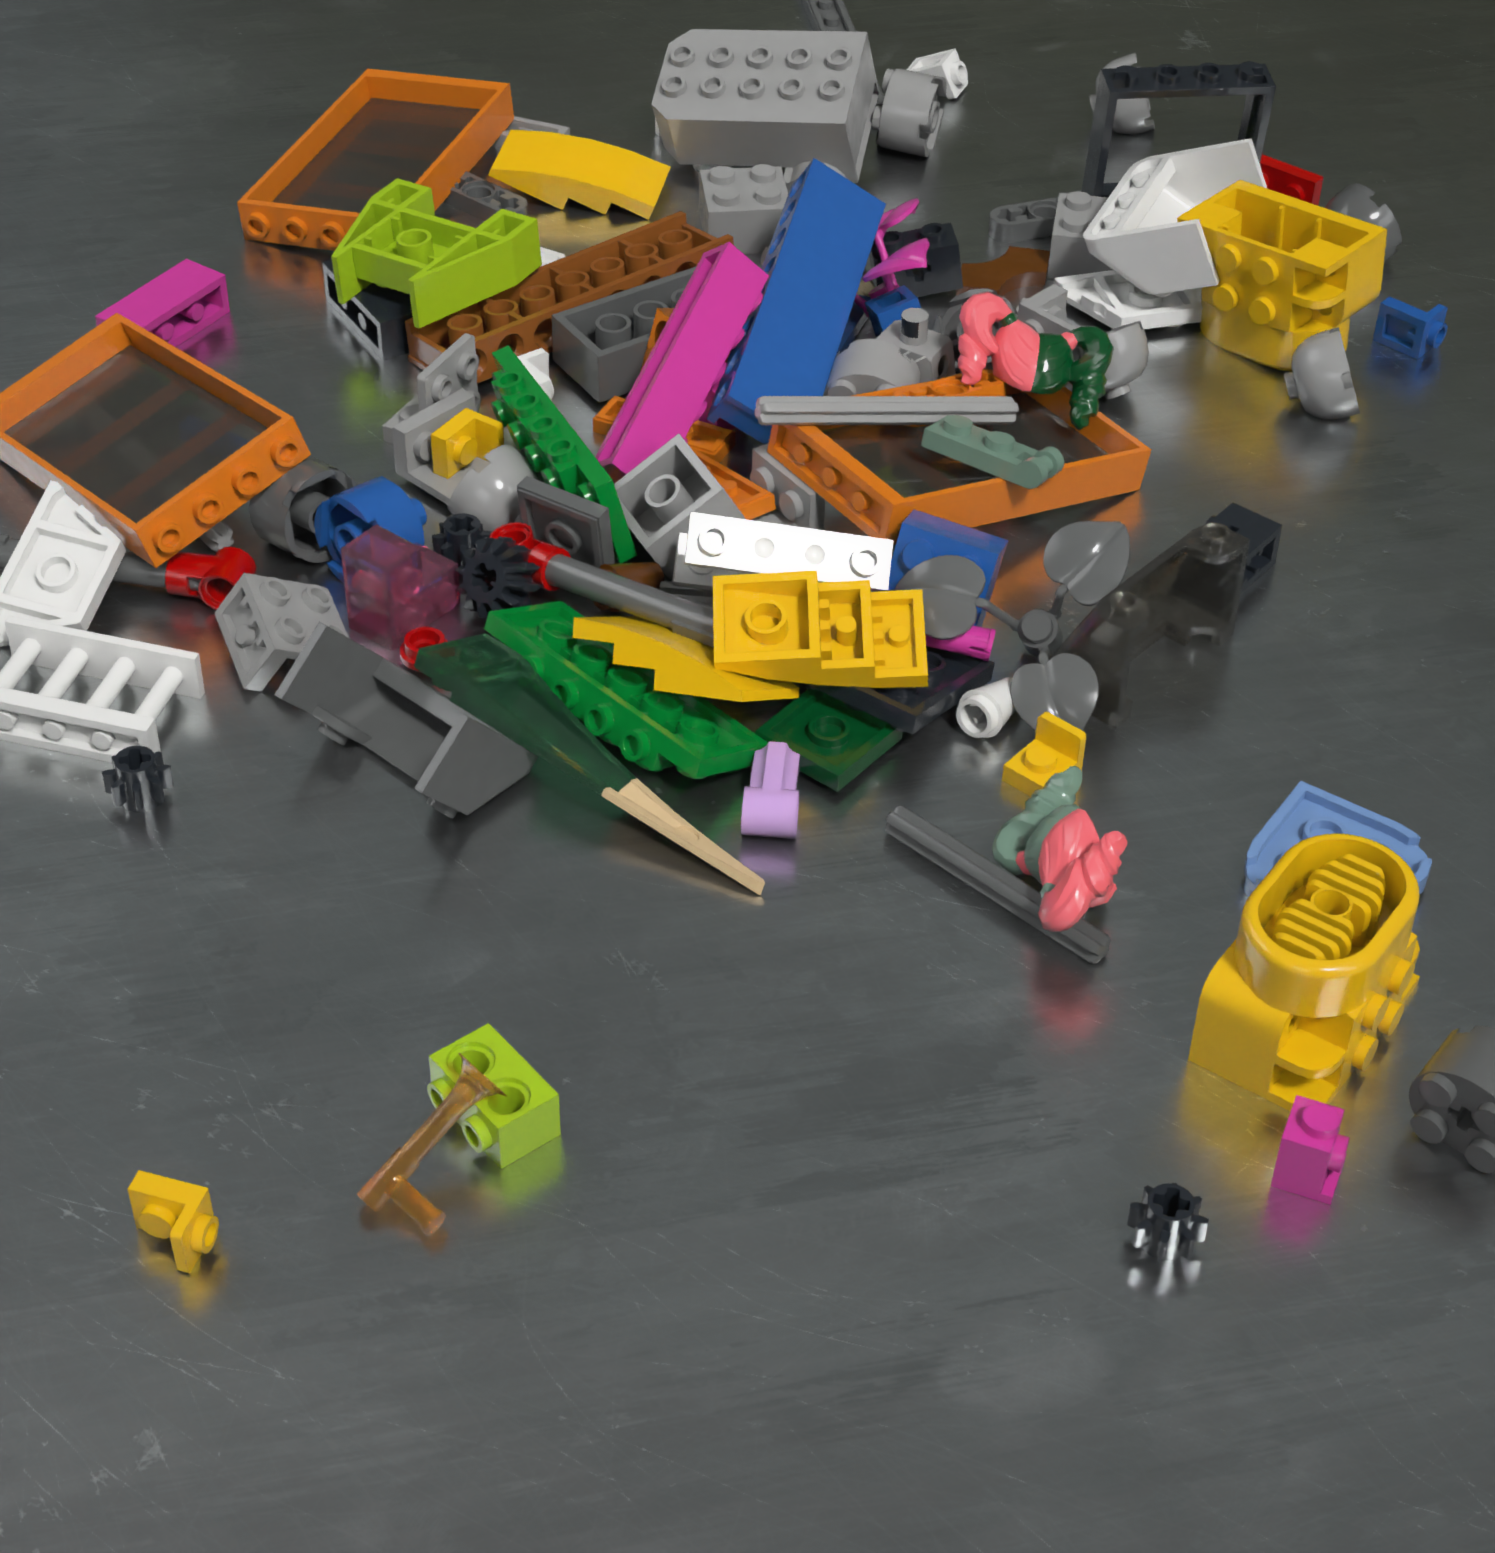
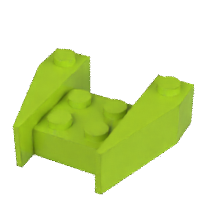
M399 178L392 181L369 199L331 256L338 303L345 304L371 283H375L379 287L391 288L410 294L413 323L416 328H422L514 287L542 265L538 221L536 218L501 208L476 228L435 216L432 188Z

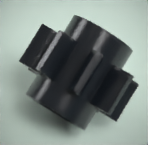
M466 513L454 514L448 517L444 523H439L440 534L432 535L433 556L441 557L443 568L447 567L450 571L457 573L454 569L466 566L467 564L462 551L476 548L477 540L490 537L492 532L484 531L483 524L474 515Z
M130 746L119 751L116 756L113 755L111 757L113 769L102 771L105 792L112 794L115 807L123 806L128 811L142 813L150 811L160 803L165 802L163 789L174 787L171 765L164 764L162 752L154 753L145 746Z
M1177 1183L1161 1184L1154 1188L1149 1185L1145 1186L1142 1202H1132L1130 1204L1127 1225L1136 1229L1133 1246L1135 1248H1143L1148 1255L1159 1262L1175 1260L1181 1256L1187 1260L1190 1259L1194 1242L1205 1241L1209 1219L1199 1215L1202 1198L1200 1196L1193 1197L1187 1189L1177 1185Z

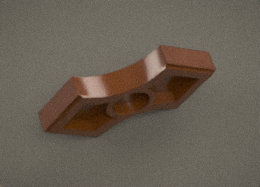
M1009 246L1007 252L995 260L983 263H962L963 288L957 289L956 296L970 289L988 288L996 291L998 295L1004 296L1010 291L1023 287H1043L1048 273L1050 251Z

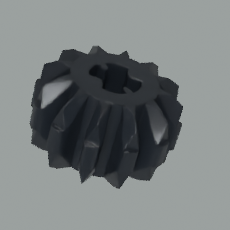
M499 536L496 539L484 537L477 540L476 548L462 551L467 564L454 570L463 576V583L455 591L461 595H467L464 608L469 609L471 612H478L480 618L487 620L489 611L532 605L528 593L535 592L541 588L535 582H532V575L541 567L535 563L528 562L531 553L530 549L517 545L516 540L510 537Z

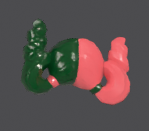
M991 292L974 294L961 306L959 318L964 334L960 335L958 340V350L961 354L958 358V368L962 371L960 383L971 386L981 380L982 370L986 369L987 357L991 356L993 375L1018 390L1036 394H1054L1070 383L1073 388L1069 399L1071 406L1069 416L1071 423L1077 430L1087 427L1089 425V418L1097 416L1099 409L1098 399L1106 394L1104 386L1107 379L1105 373L1111 363L1114 347L1106 332L1095 326H1081L1062 334L1037 333L1029 325L1018 319L1017 315L1011 311L1003 298ZM994 322H997L999 330L994 336L992 326ZM1075 347H1080L1083 350L1082 358L1074 361L1072 351Z

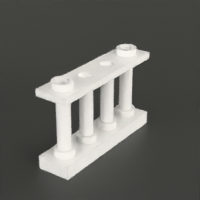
M691 512L688 533H679L677 538L672 585L713 591V576L817 570L818 583L870 580L871 592L872 590L888 591L893 540Z
M9 616L5 620L12 656L0 671V740L112 763L111 757L113 755L116 756L119 751L130 746H145L154 753L161 752L156 719L172 695L178 694L201 699L205 693L199 653ZM31 665L55 670L38 694L14 690ZM78 675L103 679L86 704L61 699ZM126 684L151 689L134 714L109 709Z

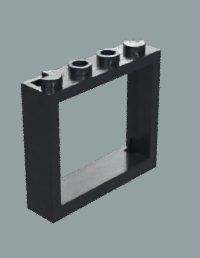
M1247 61L1233 65L1202 63L1199 66H1175L1172 64H1162L1158 67L1140 68L1123 65L1117 68L1101 69L1081 192L1088 193L1090 196L1109 197L1118 185V183H1104L1117 99L1247 95L1238 140L1252 138L1260 163L1276 85L1266 64Z

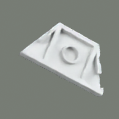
M1114 270L1054 278V284L1068 290L1067 303L1113 329L1137 321H1141L1143 329L1166 326L1180 327L1183 324L1201 322L1202 288L1176 291L1166 297H1156L1154 294H1146Z
M50 480L0 577V647L9 645L5 620L9 616L87 631L126 553L122 541L107 527L101 526L95 516L83 505L79 506L73 501L58 482Z

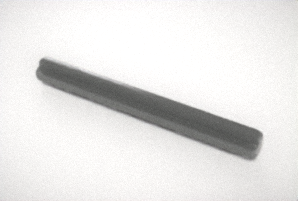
M898 806L887 815L885 830L889 835L1090 964H1097L1107 955L1111 939L1105 932L1082 918L1065 931L1049 932L1045 930L1038 916L1042 901L1040 891L905 806Z

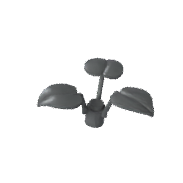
M1079 521L1060 528L1049 539L1043 557L1044 569L1048 577L1054 582L1061 584L1055 592L1052 607L1049 611L1044 609L1030 610L1020 620L1013 618L990 601L979 597L986 583L983 570L973 561L957 555L938 556L921 562L903 576L897 584L895 591L923 590L925 634L935 639L950 640L967 633L976 622V607L986 610L1010 626L1013 631H1017L1025 649L1031 655L1038 657L1040 664L1031 663L1023 665L1014 673L1011 682V698L1016 711L1034 731H1036L1037 718L1044 712H1049L1083 731L1096 707L1099 696L1098 679L1091 665L1077 655L1061 653L1049 660L1050 656L1060 649L1063 641V634L1057 620L1062 615L1061 607L1064 596L1068 591L1074 600L1083 606H1094L1102 603L1116 592L1122 583L1129 563V534L1126 526L1117 521Z

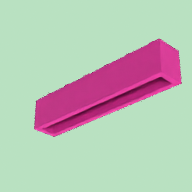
M730 242L703 253L595 456L613 479L614 484L678 433L688 443L685 437L692 424L704 413L707 407L705 399L711 387L725 373L726 366L724 362L729 352L739 344L744 336L745 330L742 328L744 323L763 299L761 291L769 275Z

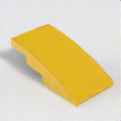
M510 130L488 176L561 210L564 209L568 198L604 215H606L610 204L613 203L649 220L671 167L636 152L593 139L554 132Z
M817 570L713 576L714 667L716 669L765 679L813 685L866 688L928 687L922 589L871 592L870 580L818 583Z
M636 616L574 617L572 638L614 643L613 664L655 669V691L737 702L799 698V687L792 682L759 678L716 669L714 667V647L673 633L669 628Z

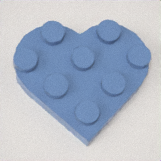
M1300 781L1252 840L1244 865V893L1249 897L1288 849L1304 839L1317 835L1334 833L1356 835L1371 839L1388 847L1398 854L1413 871L1418 882L1419 895L1426 886L1432 859L1427 858L1425 852L1419 847V835L1404 825Z

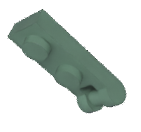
M947 415L924 429L922 447L1024 488L1033 489L1038 487L1048 478L1058 474L1064 467L1063 455L1055 447L1049 446L1038 451L1015 442L1014 437L1010 434L1000 431L990 432L973 425L969 418L964 416Z

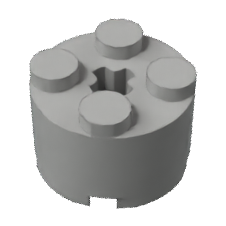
M900 68L895 70L887 69L882 83V92L885 93L883 105L876 106L872 117V130H877L876 144L880 145L881 148L928 157V149L934 148L942 123L944 109L940 108L938 95L946 97V80L944 77Z
M859 339L850 343L848 349L841 353L839 351L836 354L823 396H852L921 383V374L917 363L912 358L909 362L904 356L899 354L901 348L897 345L881 339ZM904 432L885 436L897 444Z

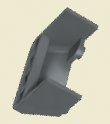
M320 621L274 694L321 720L322 722L317 730L330 739L344 746L350 738L364 745L418 781L415 789L428 796L426 803L454 819L458 811L465 815H470L529 774L539 758L538 754L423 680Z

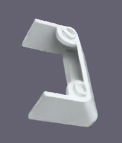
M1252 138L1154 155L1134 163L1127 170L1083 233L1089 253L1146 294H1154L1156 297H1166L1176 291L1218 285L1220 280L1199 219L1177 222V218L1238 180L1267 188Z

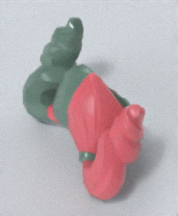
M1070 766L1064 772L1055 773L1048 779L1042 789L1035 790L1031 798L1025 802V810L1002 825L996 833L992 844V853L997 865L1015 876L1022 873L1032 875L1042 884L1040 892L1042 901L1038 916L1043 928L1049 932H1061L1070 929L1083 918L1088 908L1102 905L1110 900L1117 890L1116 884L1113 883V875L1118 873L1119 867L1122 864L1120 855L1124 852L1128 842L1125 835L1119 831L1105 833L1100 839L1088 813L1076 804H1073L1076 801V793L1081 786L1083 774L1077 766Z

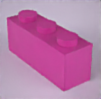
M185 259L95 315L96 326L115 313H119L174 347H177L230 312L226 276L216 270Z

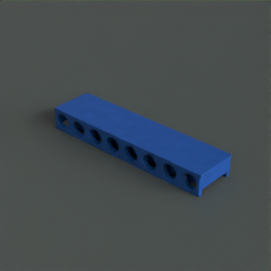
M815 158L812 159L790 188L761 268L769 275L761 291L763 299L756 310L748 316L742 327L745 330L744 336L739 344L731 350L725 373L720 380L707 416V420L712 423L721 418L763 444L769 443L772 425H761L758 419L755 418L754 410L756 408V400L759 397L823 396L886 203Z

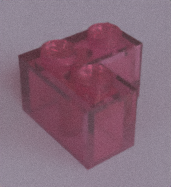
M374 525L341 548L349 628L391 651H395L401 646L405 635L409 631L418 627H428L460 603V593L455 591L459 586V573L454 570L458 568V563L417 542L413 544L378 525Z

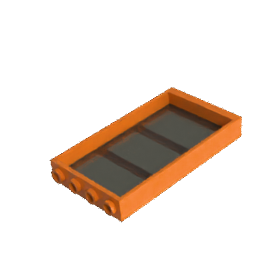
M367 68L237 201L244 239L335 251L369 199L397 178L432 188L434 211H436L450 195V189L452 187L455 188V183H460L462 175L466 171L470 172L501 136V133L513 122L514 111L510 83Z
M119 313L112 315L0 393V459L43 490H46L50 480L58 482L73 501L79 506L83 505L95 516L101 526L111 530L127 549L154 568L162 565L311 455L293 416Z
M923 383L862 393L852 396H893L894 392L900 389L908 388ZM1007 384L1006 396L1012 397L1019 407L1016 421L1010 425L975 426L990 432L1000 431L1010 434L1014 437L1015 442L1038 451L1050 446L1055 447L1061 452L1064 458L1063 469L1033 489L1024 488L922 447L924 429L930 425L920 427L904 425H772L767 452L869 537L893 540V545H896L902 522L914 509L972 528L1140 490L1152 449L1099 411L1097 416L1089 418V425L1087 427L1077 430L1071 423L1069 416L1071 409L1069 399L1072 391L1066 387H1063L1054 394H1036L1018 390Z

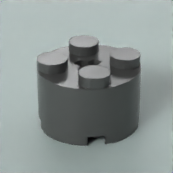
M310 455L250 499L249 513L251 523L261 539L297 558L313 563L328 561L332 559L327 545L319 548L315 535L314 521L316 510L323 501L328 500L331 496L358 484L341 470Z
M1475 1025L1470 1033H1459L1460 1028L1453 1030L1412 1082L1409 1089V1102L1414 1116L1410 1120V1125L1415 1134L1425 1142L1431 1144L1443 1142L1465 1154L1467 1161L1475 1169L1491 1174L1495 1172V1028Z

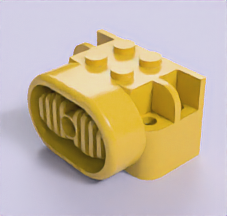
M1243 180L1236 181L1177 218V222L1199 219L1220 280L1218 285L1203 287L1201 290L1202 315L1201 322L1199 323L1201 332L1216 346L1261 365L1277 370L1292 371V355L1298 345L1310 336L1339 327L1346 351L1350 317L1375 301L1380 294L1387 238L1386 228Z
M1350 834L1317 835L1304 839L1288 849L1246 900L1241 914L1237 938L1214 965L1204 983L1199 998L1188 1060L1290 1112L1296 1095L1329 1105L1356 1068L1364 1071L1368 1067L1377 1050L1378 1037L1381 1033L1388 1036L1393 1033L1402 1017L1404 1002L1418 985L1420 976L1413 972L1420 947L1417 935L1411 931L1420 896L1417 879L1409 865L1388 847L1371 839Z

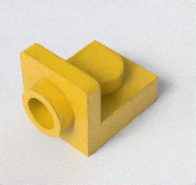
M468 408L463 409L431 434L433 473L449 479L463 467L470 464L476 457L486 460L484 456L487 453L504 445L503 424Z
M1044 712L1037 718L1035 739L1003 765L1002 781L1031 797L1035 790L1042 789L1048 779L1055 773L1064 772L1070 766H1077L1082 771L1086 733L1053 714Z
M138 1170L127 1189L136 1228L144 1230L146 1233L157 1238H170L176 1269L190 1274L200 1255L210 1252L218 1234L219 1220L213 1213L209 1188Z

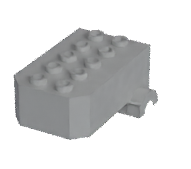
M691 29L668 43L651 104L664 148L679 164L728 166L768 164L773 167H786L784 179L789 194L792 184L813 158L851 182L858 183L879 90L867 32Z

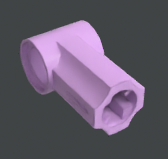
M768 742L764 748L755 751L750 775V786H745L741 835L796 839L799 810L797 782L800 754L793 752L787 743Z

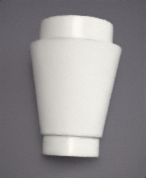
M1006 677L1002 680L969 690L962 695L956 710V718L959 726L966 734L975 738H989L995 736L1016 710L1011 698L1012 677Z

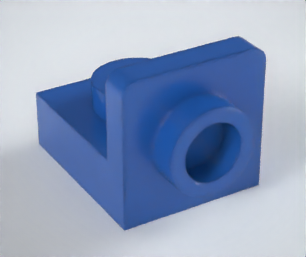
M1389 296L1380 303L1373 341L1418 360L1432 348L1439 347L1443 342L1448 329L1447 324L1444 323L1448 307L1438 304L1430 311L1425 312Z

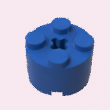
M379 476L337 493L318 506L314 527L319 548L327 545L333 558L332 561L327 562V565L332 573L348 587L356 590L372 587L418 567L423 562L425 540L422 526L427 521L425 508L419 500L415 498L410 499L399 486L385 477Z

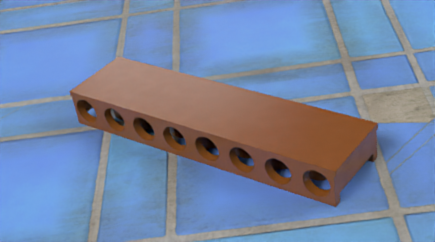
M682 211L676 212L541 266L518 285L422 328L414 327L413 318L406 320L405 327L410 354L408 355V361L424 370L464 333L475 336L476 354L479 358L477 383L492 378V373L498 371L492 352L509 345L516 356L543 348L548 354L552 353L553 314L696 267L703 253L727 242L734 245L733 236L727 234L716 238L688 224L686 213Z

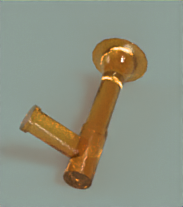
M460 1053L458 1054L462 1061L461 1073L446 1099L357 1193L377 1213L391 1198L421 1226V1230L426 1235L432 1234L441 1226L446 1214L430 1203L407 1179L420 1166L419 1163L475 1103L487 1096L497 1094L507 1097L501 1089Z

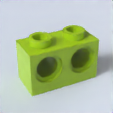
M489 1023L429 1055L431 1083L427 1085V1091L432 1104L441 1115L447 1116L449 1114L462 1127L463 1134L469 1145L478 1153L484 1151L500 1169L561 1135L559 1094Z

